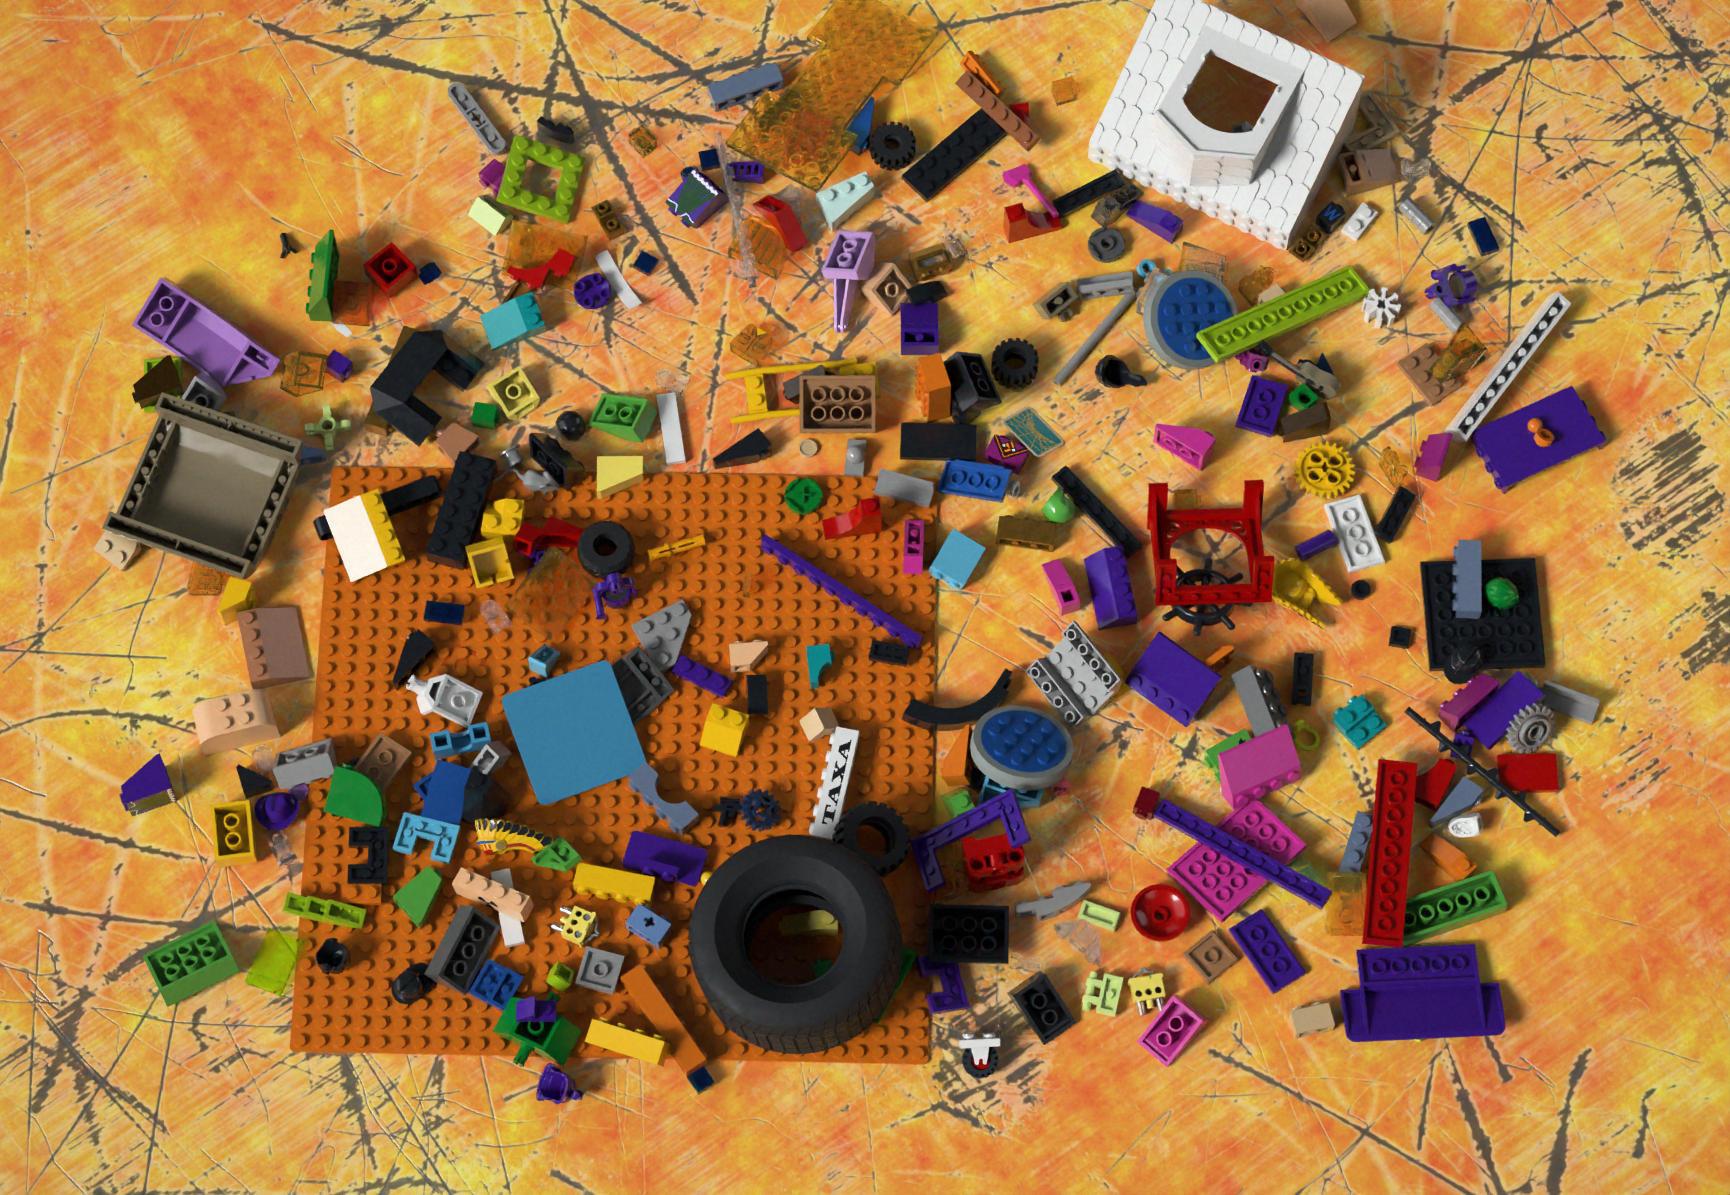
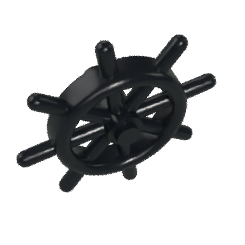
M1208 558L1205 560L1204 569H1193L1184 573L1177 565L1176 575L1178 578L1176 579V586L1196 585L1194 582H1201V585H1209V582L1215 585L1235 584L1243 579V574L1237 573L1227 578L1220 572L1211 570L1213 561ZM1227 603L1221 609L1216 604L1171 605L1172 610L1164 614L1162 618L1164 621H1169L1178 616L1183 621L1193 624V633L1195 636H1199L1202 626H1211L1221 622L1228 629L1234 630L1235 624L1228 617L1232 614L1235 605L1250 607L1253 603ZM1192 607H1195V608H1196V612H1194V611H1192V610H1189V609L1192 608Z

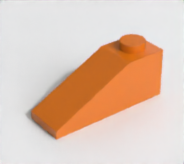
M965 725L945 757L943 768L940 770L941 778L944 779L948 787L970 785L973 763L970 751L973 730L970 725Z
M1433 832L1418 845L1455 882L1470 878L1476 871L1477 866L1463 852Z

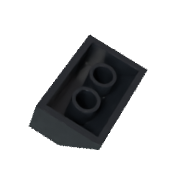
M957 351L943 362L951 389L955 393L962 412L976 413L1002 403L981 354Z
M544 433L529 434L531 458L566 491H569L585 479L583 464L580 461H576L568 450H564L555 438H551L548 434Z

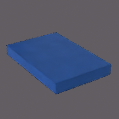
M437 759L421 816L459 826L463 810L464 788L472 769Z

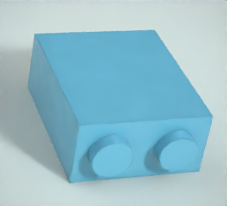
M953 528L928 571L934 578L947 582V585L952 589L961 590L986 548Z

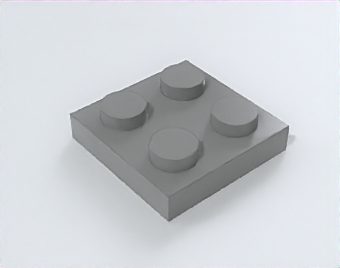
M586 946L575 984L614 995L625 956Z

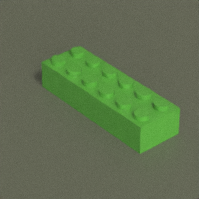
M1491 870L1406 899L1402 947L1505 913L1508 904L1494 871Z

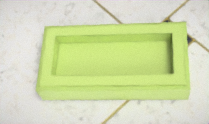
M1084 899L1077 919L1114 932L1121 912Z

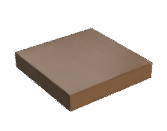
M1213 930L1182 954L1184 959L1208 985L1238 961L1235 954Z

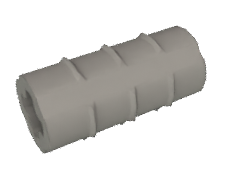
M1411 198L1406 199L1399 206V210L1423 235L1428 234L1435 227L1436 223Z
M1443 297L1436 298L1429 305L1434 314L1440 318V321L1453 334L1458 333L1466 325L1455 309L1446 305Z

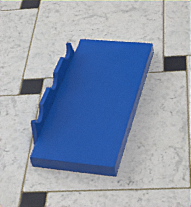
M957 459L955 461L947 460L937 491L943 494L1003 503L1013 471L1005 469L1003 466Z

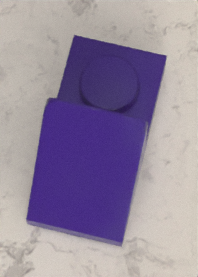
M535 996L517 1001L516 1022H556V1000H536Z

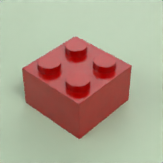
M392 242L363 264L365 274L389 299L418 277L416 266Z

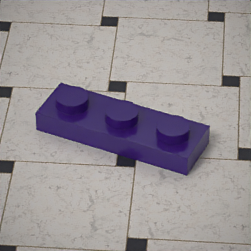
M683 655L680 656L672 670L673 674L721 698H724L732 684L731 679Z

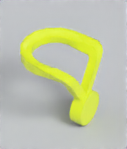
M1300 719L1294 726L1296 732L1293 743L1304 751L1315 750L1320 744L1319 734L1306 725L1305 721ZM1306 729L1316 737L1315 744L1312 746L1303 745L1297 739L1300 730Z

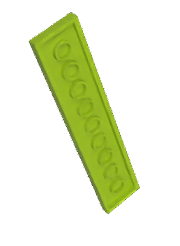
M1348 265L1197 332L1196 337L1214 361L1220 363L1256 347L1262 339L1267 342L1368 297L1370 289L1352 266Z

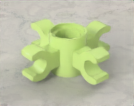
M323 405V418H321L319 424H305L306 436L321 434L325 438L326 451H334L333 438L337 436L338 432H352L350 420L335 422L334 418H332L330 405ZM327 426H332L329 430L324 429Z

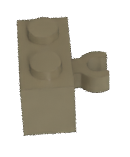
M1059 282L1032 305L1042 319H1051L1058 314V319L1061 322H1065L1066 319L1063 316L1065 312L1069 316H1073L1072 310L1066 307L1077 299L1078 295L1069 282Z

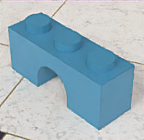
M487 722L469 725L468 730L462 733L452 734L449 730L430 734L435 760L479 751L487 743H491Z

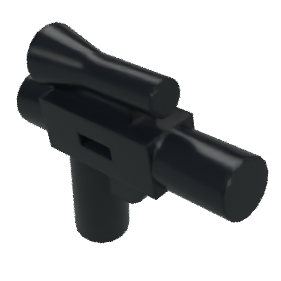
M720 796V804H714V812L721 813L718 822L719 827L724 828L727 819L733 818L735 813H739V810L743 809L739 805L740 798Z

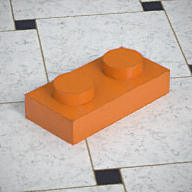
M342 884L341 903L352 906L382 905V884Z

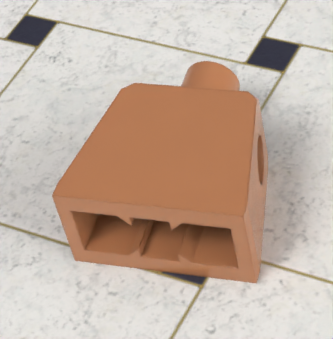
M451 423L447 429L438 424L432 432L438 437L435 441L437 449L453 467L455 466L459 451L471 454L480 445L478 435L456 423Z

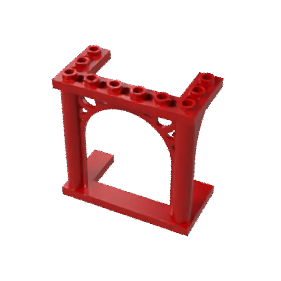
M1244 480L1242 508L1167 510L1168 483H1148L1147 530H1150L1156 579L1155 606L1272 602L1274 555L1265 556L1261 532L1263 480ZM1197 529H1217L1230 533L1240 540L1246 549L1251 584L1176 586L1177 560L1171 559V547L1180 536Z

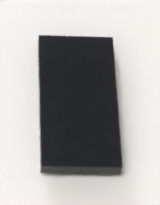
M901 422L900 460L955 461L957 459L976 462L977 425Z

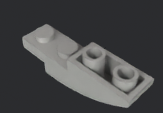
M1081 881L1075 883L1074 886H1058L1052 890L1051 898L1041 897L1034 902H1019L1018 905H1015L1014 910L1016 919L1035 915L1037 922L1056 917L1081 902L1090 893L1091 883Z

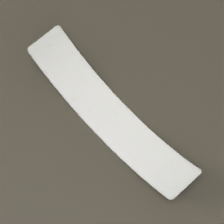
M605 250L595 255L604 275L628 309H632L641 304L642 302L623 278L609 251Z

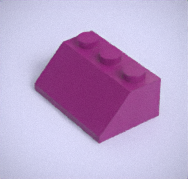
M1482 673L1477 678L1475 676L1467 682L1468 686L1463 690L1461 688L1453 694V699L1449 702L1446 700L1440 705L1438 717L1455 732L1498 690L1500 685L1498 680Z

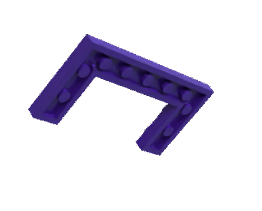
M1009 789L910 842L927 892L931 893L947 885L936 851L999 818H1002L1012 848L1016 849L1032 841L1014 790Z

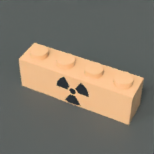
M462 867L452 883L456 894L522 922L526 921L534 907L530 896Z

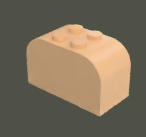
M263 689L247 690L208 700L196 705L192 710L204 757L280 738L269 692Z

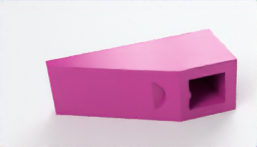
M1057 559L1042 564V569L1061 616L1078 611L1080 609V599L1061 560Z

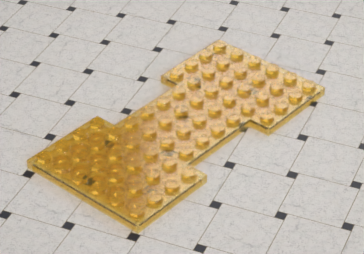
M835 0L807 36L808 42L820 48L782 97L767 89L764 91L726 140V146L818 193L858 141V135L846 130V127L883 79L898 87L938 36V30L877 0Z

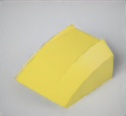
M520 366L486 386L508 419L519 420L535 410L540 401L538 394Z

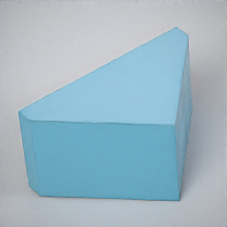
M544 644L529 656L530 670L547 678L561 652Z

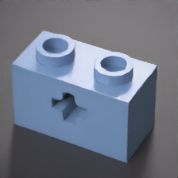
M638 904L625 922L626 929L660 949L672 931L671 921L663 915L659 917L647 905L643 907ZM646 923H647V924L653 923L654 926L650 925L649 927H647Z

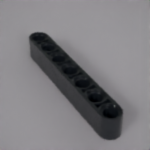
M430 475L380 495L390 517L435 500L443 495V491L437 477ZM325 515L313 521L320 540L324 541L334 538Z

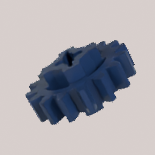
M757 789L743 796L745 801L739 803L743 807V809L739 810V813H743L744 816L741 820L746 819V827L752 825V831L758 828V831L762 832L771 829L772 826L777 824L776 820L781 817L777 812L781 811V808L776 806L779 800H773L774 794L769 796L768 790L762 792L761 789ZM764 808L761 812L756 813L757 810Z

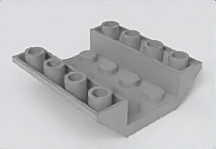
M1073 621L1061 633L1064 638L1046 657L1036 659L1025 671L1071 730L1096 715L1120 690L1122 678L1076 621Z

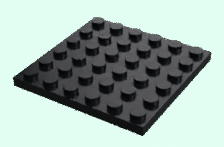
M1535 558L1481 560L1482 612L1479 619L1456 618V611H1453V599H1456V593H1453V582H1456V575H1453V564H1456V561L1420 562L1429 671H1443L1446 660L1458 646L1464 643L1474 644L1483 652L1484 663L1479 670L1545 668ZM1497 577L1509 579L1518 590L1519 603L1504 610L1491 606L1486 600L1484 592L1487 582Z

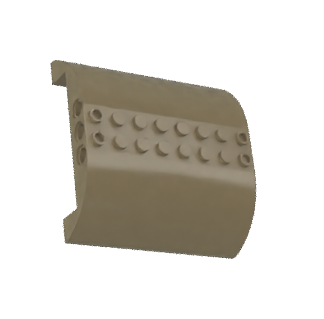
M162 392L155 406V411L159 417L117 512L109 511L102 530L232 576L247 579L263 561L291 499L300 469L303 442L302 440Z

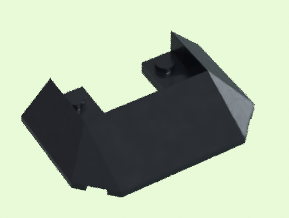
M441 329L414 332L370 386L373 411L377 416L420 447L441 421L442 416L413 395L432 370H435L464 392L485 363Z

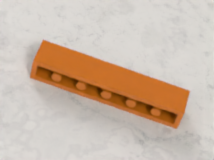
M640 964L620 977L621 983L656 1034L665 1037L664 1042L670 1043L669 1052L685 1076L688 1078L707 1065L706 1058L708 1057L702 1047L698 1048L695 1043L697 1040L691 1031L687 1032L684 1028L686 1025L680 1015H675L673 1004L669 999H664L662 988L658 983L656 985L651 980L653 976L648 968L644 969Z

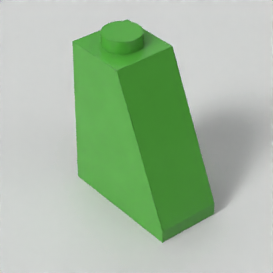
M958 788L941 795L951 820L975 808L967 790Z
M429 865L393 895L394 902L419 929L424 927L443 887L442 874L436 868L433 870Z

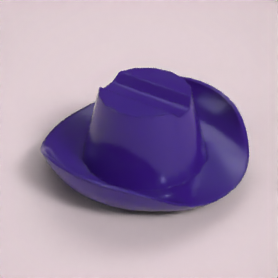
M288 793L265 795L259 798L255 804L256 818L267 829H284L296 818L299 811V801L297 797Z

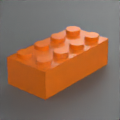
M940 352L918 358V365L915 366L917 372L915 374L917 381L915 382L917 389L915 394L917 400H921L922 406H920L922 416L927 418L928 423L949 418L951 384Z

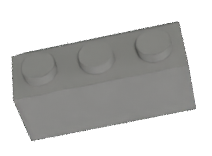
M328 738L277 753L272 769L279 788L292 789L304 782L309 784L318 778L332 777L335 766H338L333 739Z

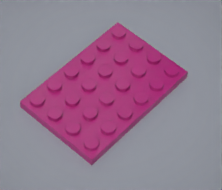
M1257 799L1236 808L1215 826L1285 866L1307 848L1305 842ZM1197 842L1167 868V873L1221 923L1269 882V880L1200 842Z

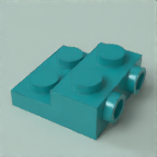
M1362 694L1359 697L1353 696L1347 702L1348 706L1344 709L1342 707L1338 708L1333 713L1334 717L1332 720V724L1357 751L1387 727V724L1374 711L1375 708Z

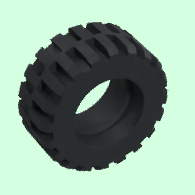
M870 801L868 804L866 802L859 803L841 817L834 828L835 833L832 835V841L855 852L876 871L879 877L884 878L897 869L906 859V854L910 850V845L907 844L911 842V835H907L909 827L907 824H903L904 818L902 815L898 816L895 813L897 810L893 807L888 809L885 803L881 802L877 805L876 801ZM859 826H872L882 833L886 841V852L883 856H872L862 850L856 837Z

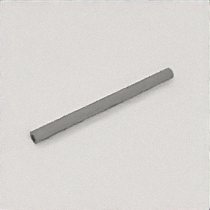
M1134 287L1135 293L1125 294L1053 379L1056 385L1060 386L1139 294V290Z

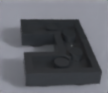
M349 827V848H368V864H348L347 884L388 885L389 827Z

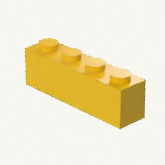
M579 862L573 887L574 891L581 895H588L590 893L602 899L610 897L615 898L618 902L626 903L631 901L636 905L644 906L652 904L656 878Z
M602 1017L599 1018V1021L592 1019L585 1042L662 1067L664 1066L670 1043L664 1042L665 1037L654 1034L653 1038L646 1036V1031L639 1029L632 1032L628 1030L629 1026L618 1023L617 1026L610 1025L611 1020Z

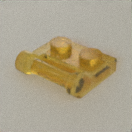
M1390 446L1382 450L1379 466L1394 489H1397L1399 486L1404 487V477L1408 473V468L1406 465H1401L1396 451H1392Z

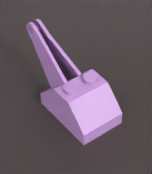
M838 230L822 267L824 278H834L835 333H840V331L841 333L847 332L858 281L869 280L874 268L875 238L873 232Z

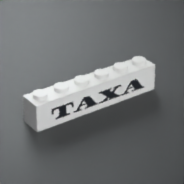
M836 726L835 733H831L829 744H832L831 751L827 750L825 762H828L827 769L823 768L821 780H824L823 787L819 786L817 798H820L819 805L815 804L813 816H816L814 823L811 822L809 834H812V836L832 841V835L835 833L834 828L842 816L859 741V731Z

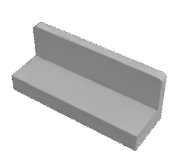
M1133 272L1077 280L1078 286L1076 287L1080 301L1135 293Z
M880 468L874 494L929 508L934 494V482Z
M1545 680L1541 690L1545 698L1539 703H1542L1544 706L1546 705L1551 711L1592 725L1601 700Z

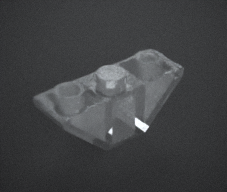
M1085 919L1057 921L1054 924L1055 934L1061 940H1067L1073 950L1083 953L1085 959L1090 964H1096L1098 967L1102 965L1101 935L1098 929Z

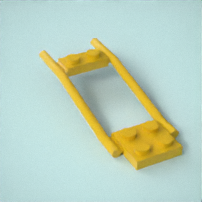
M857 357L836 361L767 366L725 373L726 381L739 378L745 379L749 410L747 415L731 417V424L769 418L800 416V408L768 411L763 374L807 371L823 365L828 369L839 368L840 376L875 375V399L881 398L876 361L858 364Z

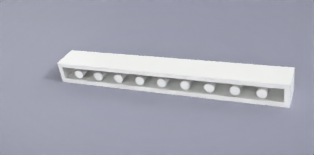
M1558 291L1549 295L1443 431L1444 433L1453 434L1451 440L1456 444L1464 442L1469 438L1571 305Z

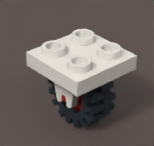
M994 1032L982 1033L983 1036L975 1037L974 1033H965L963 1037L958 1038L959 1047L966 1048L962 1055V1064L966 1072L974 1078H987L998 1067V1054L993 1047L1000 1046V1037L995 1035Z

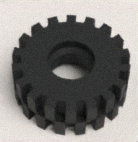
M892 121L890 125L883 123L882 128L878 126L876 127V132H872V137H870L871 158L874 159L876 165L880 163V168L884 169L886 166L889 171H891V168H895V171H897L899 166L905 168L906 163L910 164L912 158L914 159L916 139L913 136V131H909L907 125L903 128L902 123L898 122V125H894V121ZM897 141L900 147L896 150H890L886 148V143Z

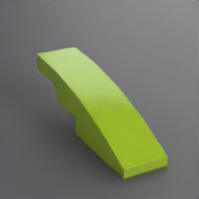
M287 892L282 912L323 923L362 929L366 909L331 899L326 901L309 895L304 897Z

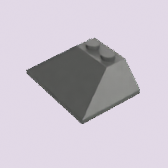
M639 646L633 648L611 664L633 726L639 723L675 690Z

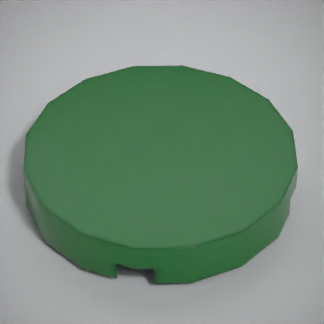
M810 478L795 479L789 483L785 490L786 505L796 514H811L822 503L821 487Z

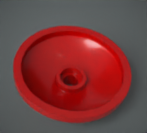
M1164 884L1150 885L1142 889L1132 902V923L1135 929L1149 940L1156 942L1173 940L1184 932L1189 923V904L1185 896L1172 886ZM1162 915L1163 919L1158 920L1156 916Z

